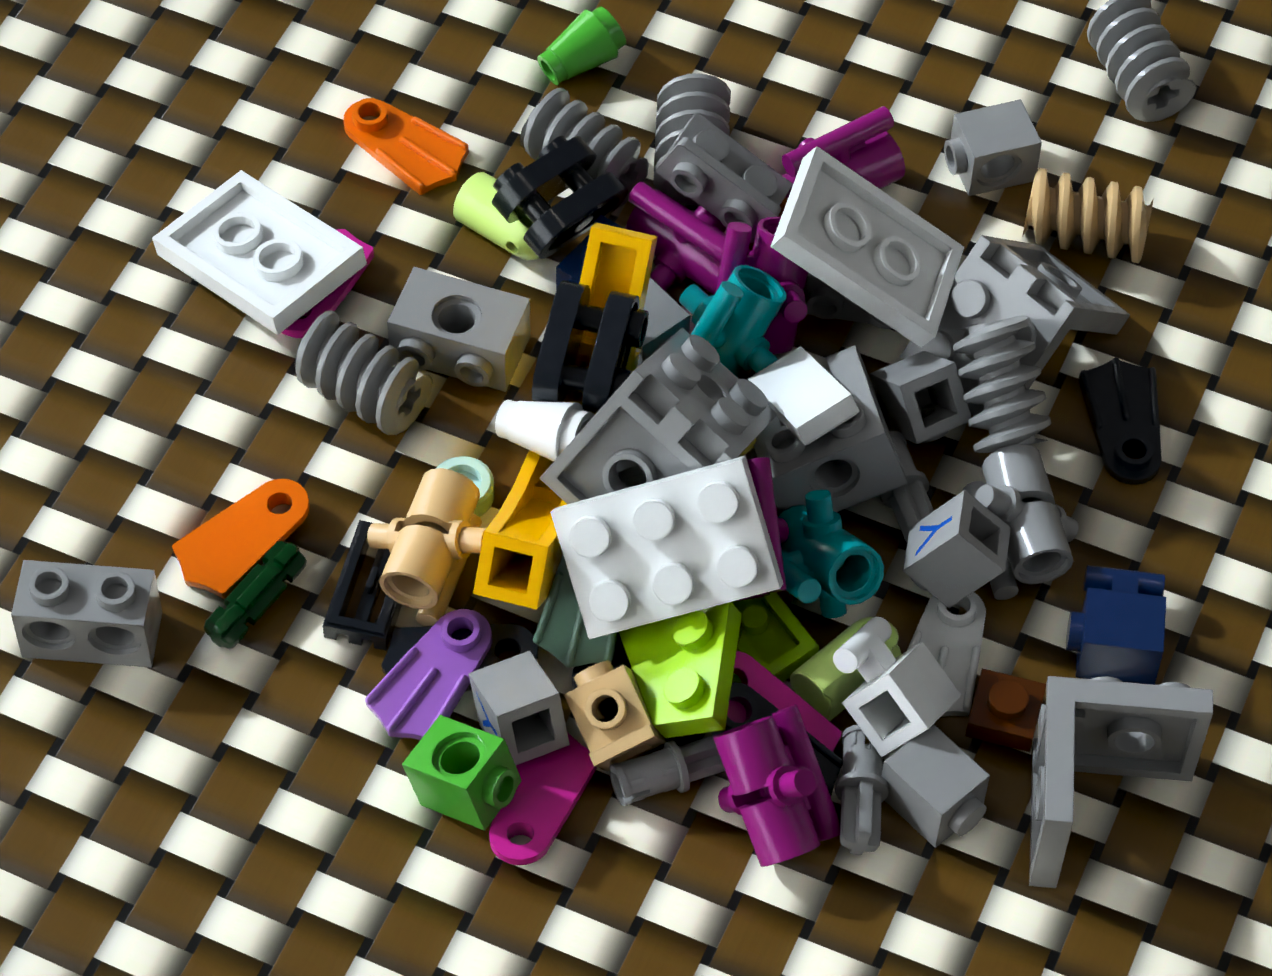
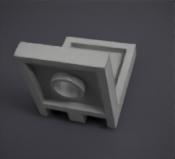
M981 235L954 275L955 278L936 337L922 348L910 341L900 355V358L905 359L919 352L926 351L955 362L957 370L974 360L973 355L956 353L953 350L955 343L969 335L968 330L959 328L1024 315L1030 317L1031 324L1017 332L1015 338L1035 342L1036 349L1022 357L1020 363L1038 366L1042 371L1070 329L1117 335L1130 317V314L1041 245ZM960 377L964 394L979 385L978 380ZM1036 378L1026 383L1025 388L1029 389ZM967 403L972 416L984 410L983 405Z
M682 327L629 375L539 479L566 504L629 488L621 482L617 474V463L620 460H631L640 465L645 472L647 483L738 458L777 414L768 406L766 396L755 384L746 379H738L720 362L717 350L707 340L698 335H690Z
M1048 676L1046 682V704H1041L1038 718V739L1034 738L1032 744L1029 886L1057 887L1073 825L1074 772L1181 781L1193 780L1213 715L1212 689L1191 688L1179 682H1167L1160 685L1128 683L1109 676L1092 679Z

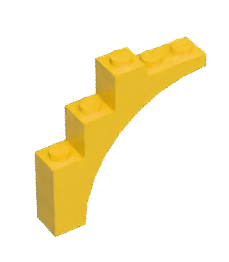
M595 223L591 226L579 284L588 285L590 288V306L604 308L607 298L613 290L639 296V309L644 310L658 236L601 223ZM583 332L575 365L589 367L598 333ZM631 347L626 366L627 370L632 371L637 368L640 352H636L634 347ZM568 390L564 402H575L582 405L583 393ZM530 450L528 451L510 493L498 514L484 531L473 594L536 610L548 597L563 555L550 512L556 507L567 505L539 479L553 461Z

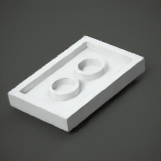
M818 146L802 159L770 246L921 348L937 335L955 278L954 275L957 272L964 250L963 245Z
M242 170L152 237L158 256L277 335L367 265L362 246Z
M746 455L559 506L550 512L589 639L778 590L784 584Z

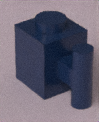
M1086 566L1083 590L1087 592L1082 613L1070 611L1066 635V650L1077 652L1076 677L1092 679L1109 676L1128 683L1155 685L1164 653L1166 597L1163 594L1165 574Z

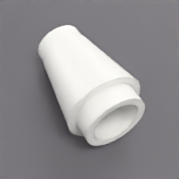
M505 400L498 410L495 430L498 437L508 439L510 442L554 462L592 419L594 414L584 411L582 405L575 402Z

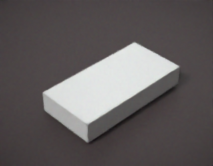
M801 346L748 378V381L755 384L764 393L768 400V406L777 414L776 417L804 445L811 444L860 412L852 394Z

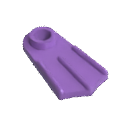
M458 609L443 615L366 696V706L380 720L390 737L421 740L439 715L448 718L451 716L470 684L468 673L479 669L491 648L492 631L487 619L480 613L469 609ZM464 628L472 631V634L463 640H456L450 637L458 629Z

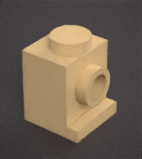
M603 661L582 670L574 676L578 687L565 693L564 697L590 751L589 756L595 767L608 772L610 771L611 764L636 758L667 742L665 737L651 722L632 669L625 665L614 669L610 661ZM607 698H614L618 704L617 715L611 721L601 722L597 715L599 703Z

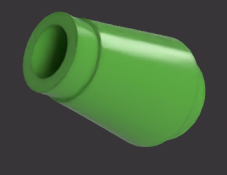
M599 6L592 12L585 9L546 48V51L537 57V60L547 78L553 84L558 85L564 80L571 79L618 57V50L626 45V38L618 22L605 8Z

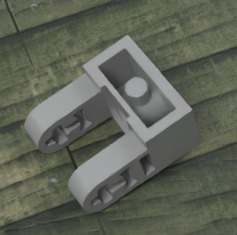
M856 345L826 357L831 375L852 394L860 411L857 415L809 445H804L777 417L756 437L757 441L754 444L757 458H770L775 503L780 513L792 506H806L805 495L814 490L823 489L830 491L833 511L839 512L908 484L875 390Z

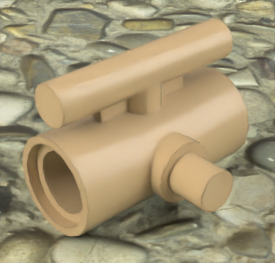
M443 468L430 469L424 473L406 518L396 517L392 519L390 524L372 523L367 533L368 544L371 548L389 549L391 553L379 580L381 589L397 603L419 609L416 621L423 627L433 626L445 615L467 558L471 553L480 554L483 534L486 529L480 528L482 520L474 514L480 498L478 487L463 474Z

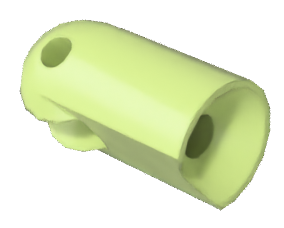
M478 172L471 176L462 185L456 196L453 207L455 219L521 259H539L523 240L525 233L533 222L527 216H524L513 223H508L492 205V200L497 193L493 185L497 179L485 172Z
M873 617L861 618L854 622L790 675L792 690L828 721H831L846 709L842 702L865 681L857 669L852 673H843L838 670L833 662V655L836 650ZM888 622L891 626L892 634L885 644L896 658L901 655L900 647L897 645L899 635L897 629Z

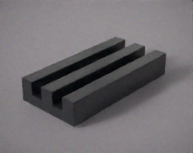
M359 520L323 622L324 638L337 640L338 634L346 635L349 638V643L361 646L364 639L374 642L375 649L387 651L402 604L397 603L386 595L377 623H371L370 619L381 590L379 580L391 554L389 549H378L355 618L345 617L369 548L367 533L372 523Z

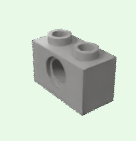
M413 267L387 321L389 345L396 347L399 351L398 362L407 357H413L419 363L418 370H430L458 378L471 386H486L506 392L531 336L530 298Z

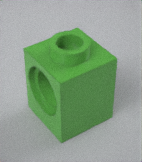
M439 715L402 763L421 806L484 831L498 812L511 802L517 787L522 781L505 739Z

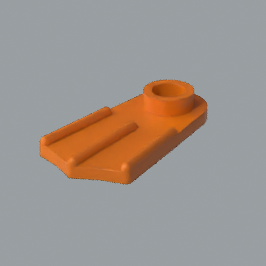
M365 98L352 104L344 114V130L348 137L419 195L457 181L461 166L469 154L468 144L416 116L413 117L375 98ZM367 116H375V117H378V118H376V119H374V120H365V119H363L364 117H367Z
M290 479L268 481L172 545V549L181 565L186 585L209 591L222 599H226L257 563L263 564L262 558L276 542H284L305 521L310 510L306 490L299 483ZM281 504L291 506L287 512L282 514L271 512L274 507Z

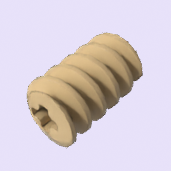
M1039 168L1033 180L1023 235L1029 226H1033L1036 244L1044 246L1053 230H1055L1058 234L1060 249L1068 250L1075 237L1081 235L1083 251L1086 254H1092L1099 241L1103 239L1106 244L1107 256L1112 259L1117 257L1124 244H1129L1131 261L1139 263L1144 250L1153 200L1149 206L1145 205L1142 187L1134 186L1127 199L1121 201L1118 182L1113 181L1109 183L1101 197L1097 196L1095 180L1091 177H1086L1078 192H1073L1070 173H1062L1056 185L1052 188L1049 187L1047 170Z

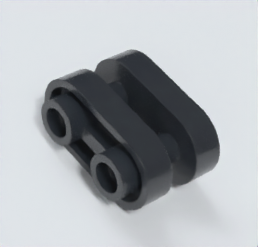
M564 136L555 138L542 149L536 161L526 167L521 163L512 165L498 177L493 185L497 193L492 200V205L508 223H513L524 216H527L533 222L525 233L523 240L540 259L549 257L589 231L591 226L594 225V221L601 214L608 217L619 207L628 194V189L612 172H606L596 179H593L587 172L595 162L597 155L580 136L569 140ZM566 189H571L573 192L571 195L552 207L549 205V200Z
M562 280L555 293L535 367L532 401L564 402L568 390L583 393V410L595 415L633 372L626 369L631 347L641 349L648 326L649 312L639 309V296L612 290L604 308L590 306V288L588 285ZM584 331L598 333L588 368L575 365Z

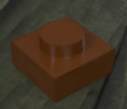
M982 668L965 736L1030 752L1046 684Z

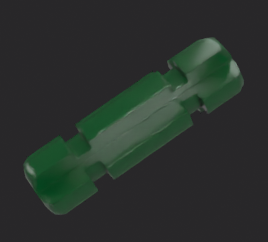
M276 542L262 558L265 565L262 567L257 563L224 600V605L227 606L225 610L219 606L204 623V631L211 637L212 642L219 647L234 648L249 631L246 624L249 622L254 626L286 590L287 584L284 581L288 580L292 583L304 570L307 560L300 553L296 545L291 542Z

